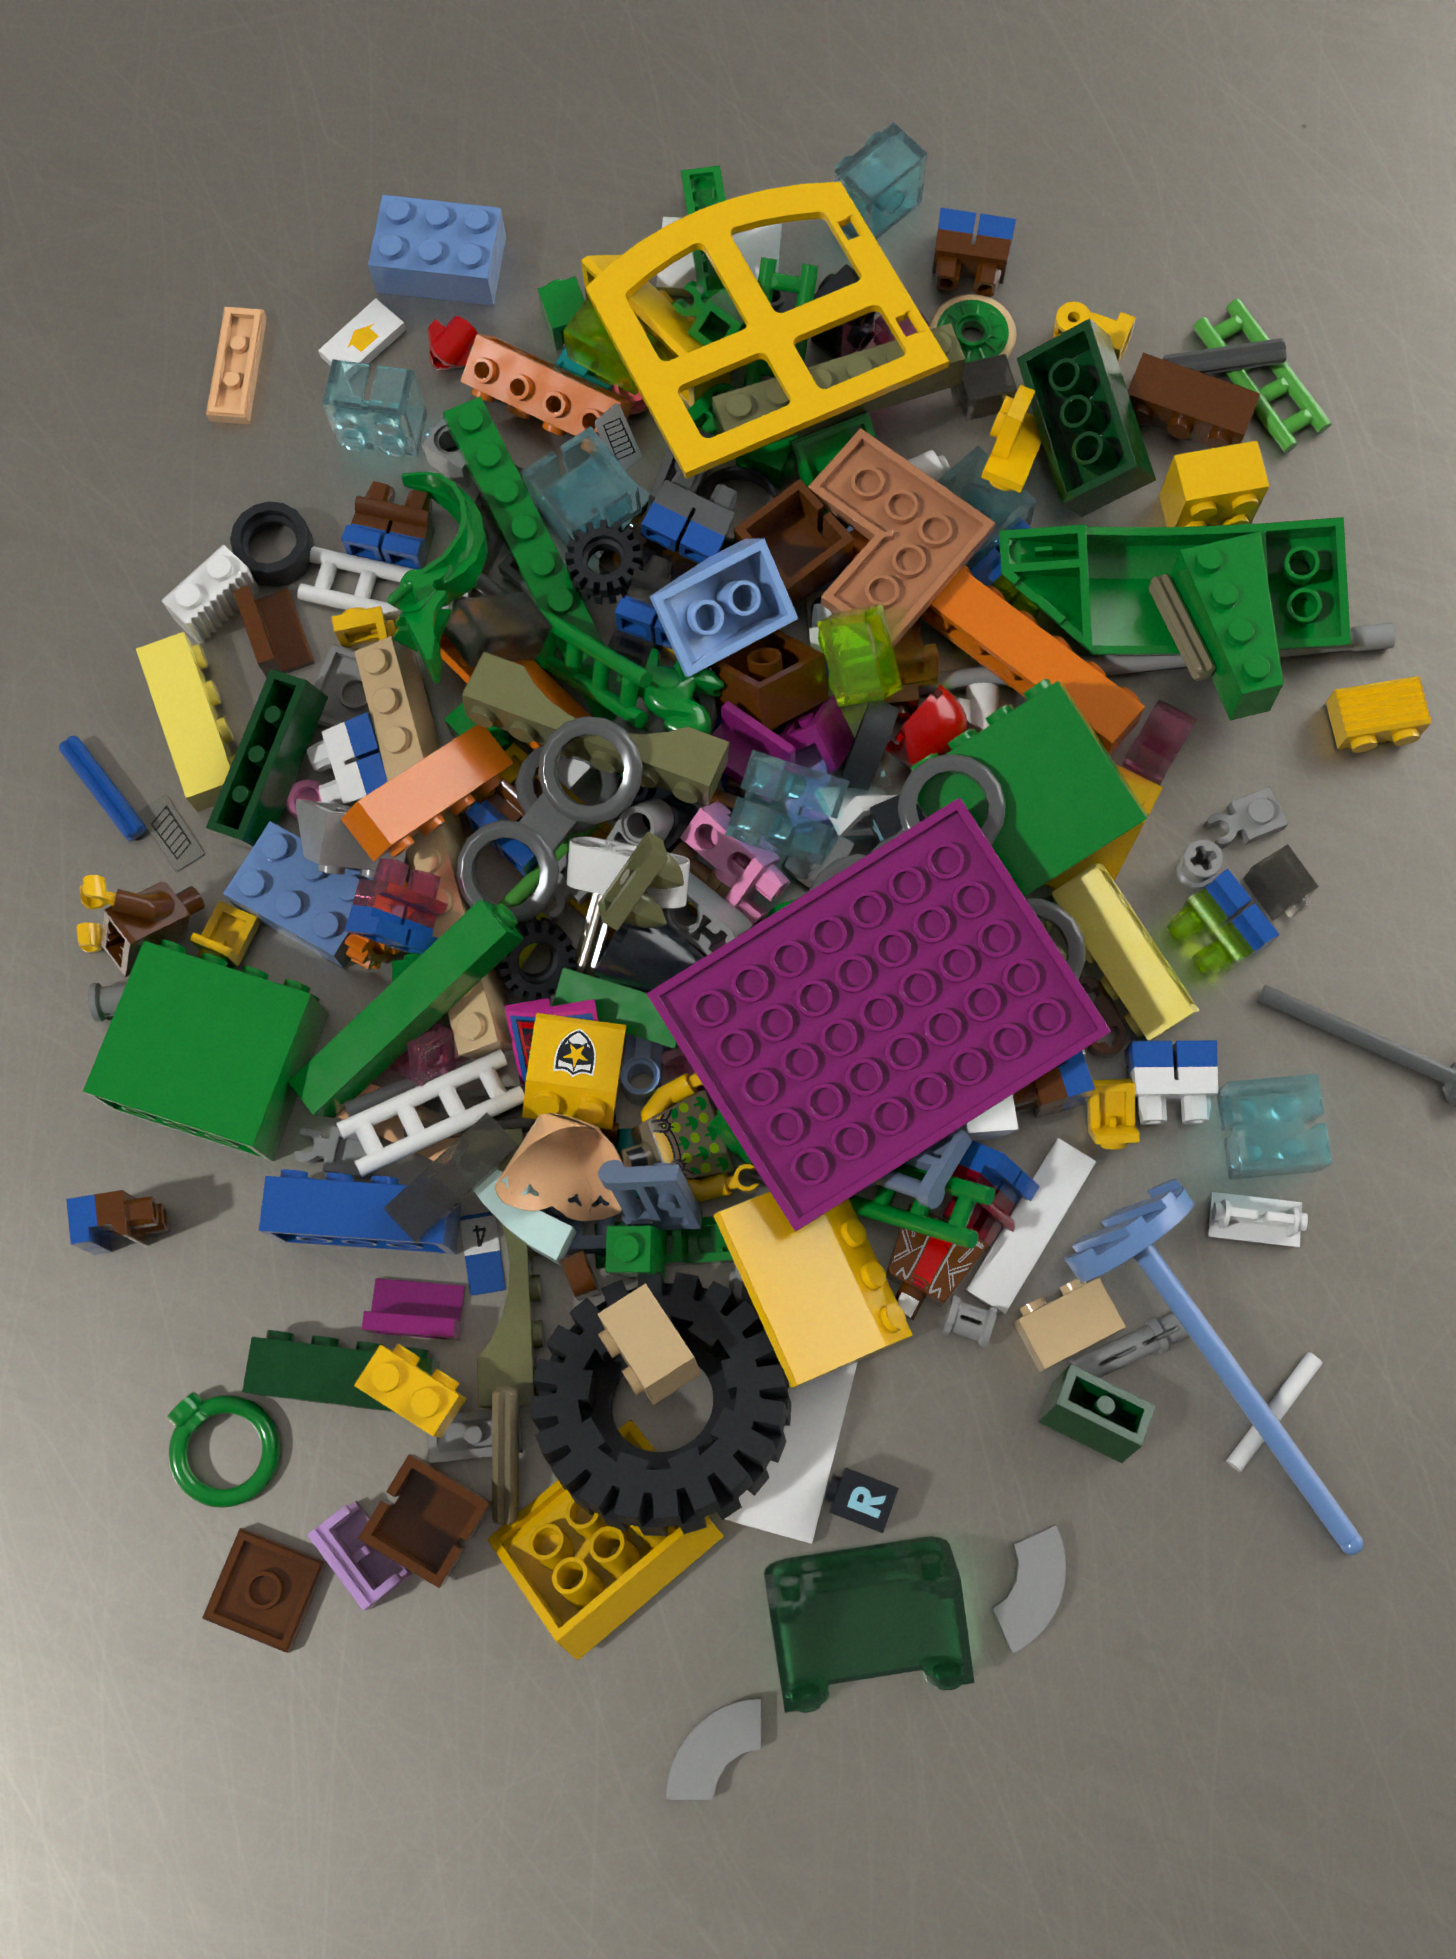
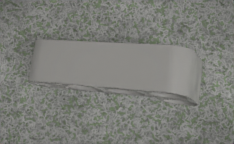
M651 798L626 809L619 817L606 840L638 846L648 831L664 842L674 823L671 807L661 799ZM643 814L649 819L651 829L645 826ZM690 871L686 905L681 908H661L666 922L706 956L753 927L751 921L743 913ZM689 902L696 907L697 916L693 915L690 911Z

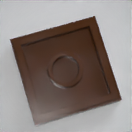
M239 1528L202 1619L283 1652L290 1653L317 1590L327 1561L248 1529Z

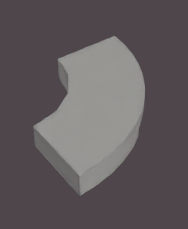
M1057 1525L1050 1526L1013 1544L1017 1560L1015 1581L1006 1597L991 1608L1012 1654L1025 1648L1044 1631L1056 1613L1061 1601L1066 1578V1558Z
M748 1698L724 1705L707 1715L692 1729L680 1745L673 1760L666 1786V1800H714L717 1780L727 1764L743 1753L761 1750V1698Z

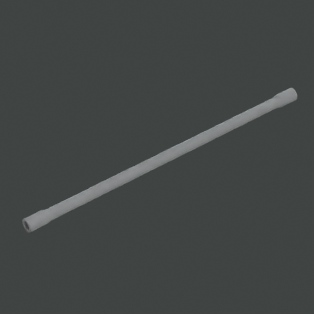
M1392 623L1354 626L1350 628V646L1280 650L1279 657L1348 650L1359 652L1393 648L1395 645V629ZM1092 655L1080 657L1086 662L1091 661L1097 664L1106 675L1187 667L1181 655ZM976 667L938 671V682L918 685L919 695L931 694L940 684L949 692L966 690L967 686L974 683H992L998 687L1008 686V684L987 668ZM936 672L849 681L841 679L827 681L828 695H834L838 705L853 701L870 700L871 696L874 695L875 688L892 687L897 683L936 678Z

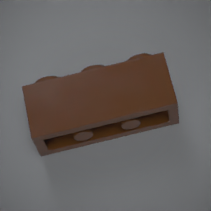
M1144 352L1128 389L1130 401L1139 425H1151L1168 431L1175 438L1190 439L1207 445L1209 449L1240 444L1260 397L1258 392Z

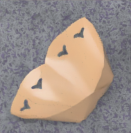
M543 1114L538 1116L495 1184V1191L504 1204L518 1209L539 1211L553 1206L567 1218L573 1220H602L621 1213L622 1209L612 1191L603 1186L598 1177V1171L607 1161H622L614 1145L597 1126L579 1119L574 1120V1118L566 1115ZM507 1175L509 1185L508 1189L506 1188V1183H502V1179L506 1178ZM530 1184L538 1192V1196H534L531 1193L523 1195L522 1192ZM577 1194L581 1207L576 1202H568V1199ZM600 1195L605 1201L609 1202L608 1206L599 1204L596 1207L591 1206Z

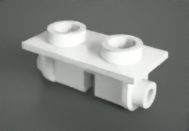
M1211 1192L1208 1237L1300 1247L1301 1231H1306L1308 1224L1307 1213H1302V1202Z

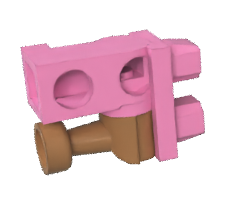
M720 801L709 804V806L700 807L680 837L683 841L671 853L688 858L690 860L689 871L743 913L751 921L752 926H755L763 921L768 913L753 900L757 892L759 891L772 902L777 900L790 884L788 878L776 867L781 858L772 850L768 851L761 841L748 834L729 816L732 812ZM698 853L714 866L713 870L697 860Z

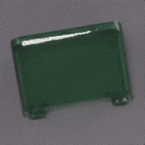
M933 1536L785 1558L775 1561L765 1568L764 1577L785 1713L794 1711L809 1713L816 1711L828 1700L830 1695L829 1685L922 1670L926 1682L940 1690H954L961 1685L975 1683L961 1577L951 1546L947 1540Z

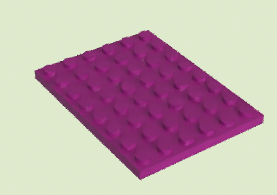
M960 797L646 993L795 1232L1112 1032Z

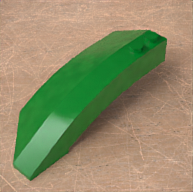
M1344 517L1219 526L1100 527L1081 524L999 531L1001 575L1091 654L1181 655L1149 591L1151 579L1164 574L1171 576L1179 552L1182 549L1259 531L1261 532L1278 650L1351 645Z

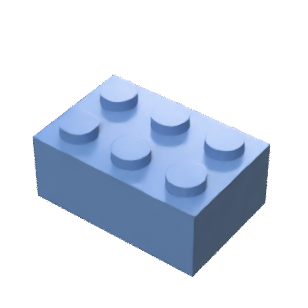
M382 195L368 262L376 292L494 306L507 237L501 208Z
M270 821L223 894L234 907L257 916L261 923L344 969L351 957L346 955L350 946L345 944L346 938L351 934L345 931L352 905L360 906L361 898L366 892L374 891L375 883L378 880L360 875V870L355 868H345V874L343 875L318 871L319 864L304 858L301 838Z

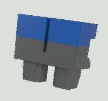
M679 469L671 482L668 480L664 481L641 523V536L673 552L676 551L680 543L679 555L700 564L721 551L733 525L735 516L733 511L738 493L723 484H717L710 500H707L695 494L702 481V476L697 474L686 479L682 470ZM691 516H693L692 519H691V521H690V523H689V525H688V527H687V529H686V532H685V534H684V536H683V538H682V534H683V532H684V530H685V528H686V526H687V524H688V522H689Z

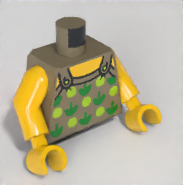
M685 1073L655 1091L641 1110V1124L631 1129L635 1145L622 1149L619 1152L624 1167L652 1166L655 1163L679 1164L697 1202L731 1195L732 1189L739 1188L745 1193H753L760 1187V1183L743 1186L740 1182V1177L744 1172L756 1170L751 1164L739 1166L733 1176L727 1174L733 1171L734 1168L725 1143L708 1125L715 1116L706 1091L697 1092V1087L703 1084L696 1073L691 1076Z

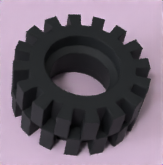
M600 520V528L596 529L593 522L585 524L586 533H583L580 529L574 532L575 541L569 539L567 543L568 552H565L569 579L575 591L581 590L582 598L586 600L594 596L596 604H602L603 597H609L610 604L617 603V595L621 594L622 598L630 596V587L636 591L639 587L638 578H643L644 564L638 538L634 539L633 531L628 527L622 531L621 523L614 521L612 528L608 527L607 520ZM603 550L616 552L621 558L620 566L616 571L602 575L594 573L589 568L588 563L593 554Z
M535 917L530 921L515 925V928L524 940L496 965L497 967H494L506 987L511 989L514 995L520 998L524 995L528 1001L536 1000V996H540L541 999H550L549 993L552 991L556 993L563 968L577 969V963L573 960V957H577V952L571 943L573 942L568 935L549 919L542 917L541 920H538ZM534 943L544 944L551 953L548 966L539 973L531 974L524 972L519 965V957L523 949Z

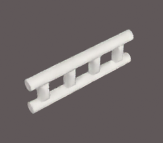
M315 546L311 548L310 562L319 564L321 567L314 586L300 584L297 594L299 600L343 610L355 607L368 609L381 606L386 619H394L396 621L400 613H402L401 610L387 602L370 599L376 579L382 578L400 582L407 571L414 570V568ZM337 569L360 574L354 595L331 590ZM472 590L464 594L462 597L469 598L471 596ZM455 599L452 601L451 604L443 607L442 609L452 610Z
M502 1050L494 1051L337 1122L336 1125L343 1140L356 1134L366 1153V1156L354 1161L360 1176L364 1177L524 1103L522 1088L517 1086L506 1091L496 1070L508 1065ZM480 1078L490 1099L465 1109L456 1088ZM439 1096L449 1118L424 1128L414 1107ZM398 1115L408 1136L383 1147L373 1126Z

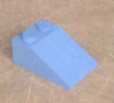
M765 538L744 539L707 558L649 596L685 677L705 669L798 619Z

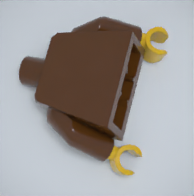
M86 875L83 878V885L80 886L82 904L91 910L103 908L107 904L111 906L104 909L102 933L101 925L98 923H80L76 927L77 941L80 948L87 953L98 952L104 948L126 978L132 971L143 941L159 945L161 940H168L179 944L186 938L190 916L204 909L205 904L201 895L193 886L175 894L167 883L159 882L138 893L117 889L116 893L107 892L106 879L100 875Z

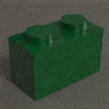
M1070 1364L1052 1382L1038 1422L1123 1463L1142 1447L1155 1405Z

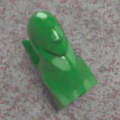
M652 648L645 669L652 673L653 680L646 688L639 686L638 696L643 699L648 709L654 715L665 720L662 728L666 732L690 727L710 734L712 728L710 714L704 706L693 701L692 697L694 693L719 697L721 695L719 689L724 687V682L716 676L711 665L689 677H685L678 659L673 667L661 664L659 651Z

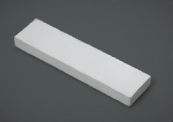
M1059 1138L1055 1140L1033 1177V1180L1040 1187L1032 1201L1021 1197L1010 1215L1015 1222L1014 1232L1002 1228L965 1292L987 1306L998 1309L997 1312L1003 1316L1006 1314L1095 1165L1096 1161Z

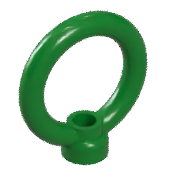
M192 1392L168 1414L167 1419L175 1426L169 1444L170 1469L178 1486L194 1501L216 1508L238 1506L256 1497L273 1478L280 1458L279 1435L271 1417L255 1402L234 1395H220L202 1400L196 1392ZM219 1414H234L249 1421L258 1432L262 1445L261 1459L253 1475L244 1483L228 1489H217L202 1483L193 1474L187 1457L188 1444L192 1434L202 1427L210 1417Z

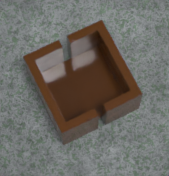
M801 479L797 480L734 528L735 544L744 539L765 538L793 607L853 561L854 538L831 512L824 515V505Z
M409 1454L386 1491L393 1497L399 1496L394 1504L388 1499L381 1500L358 1539L440 1588L445 1585L466 1549L465 1546L459 1543L460 1539L462 1538L466 1541L472 1539L491 1507L492 1501L417 1455Z

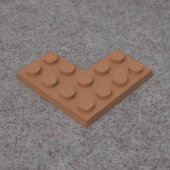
M862 428L857 431L808 486L812 493L822 502L825 509L870 540L821 596V605L887 653L901 640L995 529L996 523Z

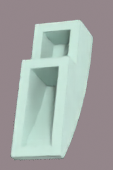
M457 1151L454 1157L456 1164L467 1183L486 1208L526 1245L561 1265V1259L565 1257L577 1233L575 1229L544 1212L526 1211L504 1204L495 1191V1184L503 1172L463 1152ZM507 1175L506 1178L502 1179V1183L505 1182L506 1188L508 1189L509 1185ZM528 1185L527 1189L522 1192L523 1195L531 1193L534 1196H538V1192L531 1185Z

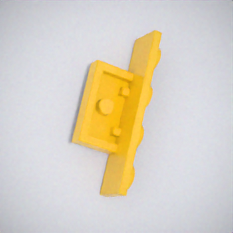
M1023 385L1019 386L1014 398L1006 396L989 435L997 439L981 475V478L988 480L993 487L999 490H1014L1019 493L1023 489L1042 442L1034 415L1027 413L1035 390Z

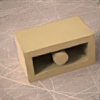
M1077 1278L1059 1288L1063 1294L1062 1297L1047 1304L1044 1296L1019 1308L1023 1317L1016 1320L1013 1324L1039 1372L1126 1327L1100 1278L1089 1283L1087 1281L1080 1282Z
M646 1283L597 1314L605 1329L598 1336L612 1358L621 1354L628 1367L622 1370V1373L636 1396L644 1391L654 1405L701 1375L695 1357Z

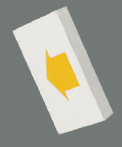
M375 298L318 351L321 358L349 382L406 331L402 320Z

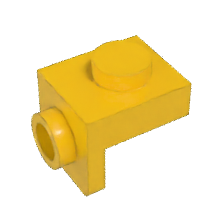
M381 606L368 609L355 607L345 610L341 615L331 616L334 632L339 643L346 648L380 641L389 636L394 637V632L397 630L394 619L387 620Z
M218 901L202 934L199 935L193 932L189 941L199 950L197 955L199 958H201L202 953H208L239 967L261 920L257 916Z
M1132 1078L1092 1080L1095 1090L1087 1102L1088 1133L1094 1143L1100 1144L1105 1149L1116 1150L1126 1148L1128 1143L1140 1142V1132L1135 1126V1082Z

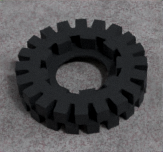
M657 1272V1275L639 1274L638 1288L646 1283L695 1357L698 1367L710 1381L713 1391V1407L704 1429L690 1443L667 1452H651L640 1449L628 1442L618 1431L613 1419L612 1401L615 1389L623 1377L622 1370L627 1368L628 1365L621 1354L612 1358L598 1336L605 1329L597 1314L637 1289L627 1290L622 1279L601 1288L605 1301L595 1306L588 1298L584 1299L569 1312L575 1322L571 1329L568 1330L558 1325L547 1341L546 1345L552 1356L550 1360L539 1359L533 1382L539 1390V1395L531 1396L532 1420L539 1430V1433L535 1434L539 1447L547 1463L552 1468L551 1470L563 1488L567 1489L574 1501L591 1516L598 1513L607 1525L628 1532L631 1525L638 1526L644 1536H667L668 1527L677 1525L680 1526L683 1534L707 1528L705 1517L717 1512L721 1520H724L742 1508L739 1497L748 1490L755 1496L770 1478L766 1467L770 1461L779 1462L787 1442L783 1430L784 1426H790L792 1403L788 1394L790 1386L758 1313L746 1300L738 1304L733 1291L715 1281L711 1283L708 1289L702 1287L697 1275L676 1272L674 1282L665 1283L660 1272Z

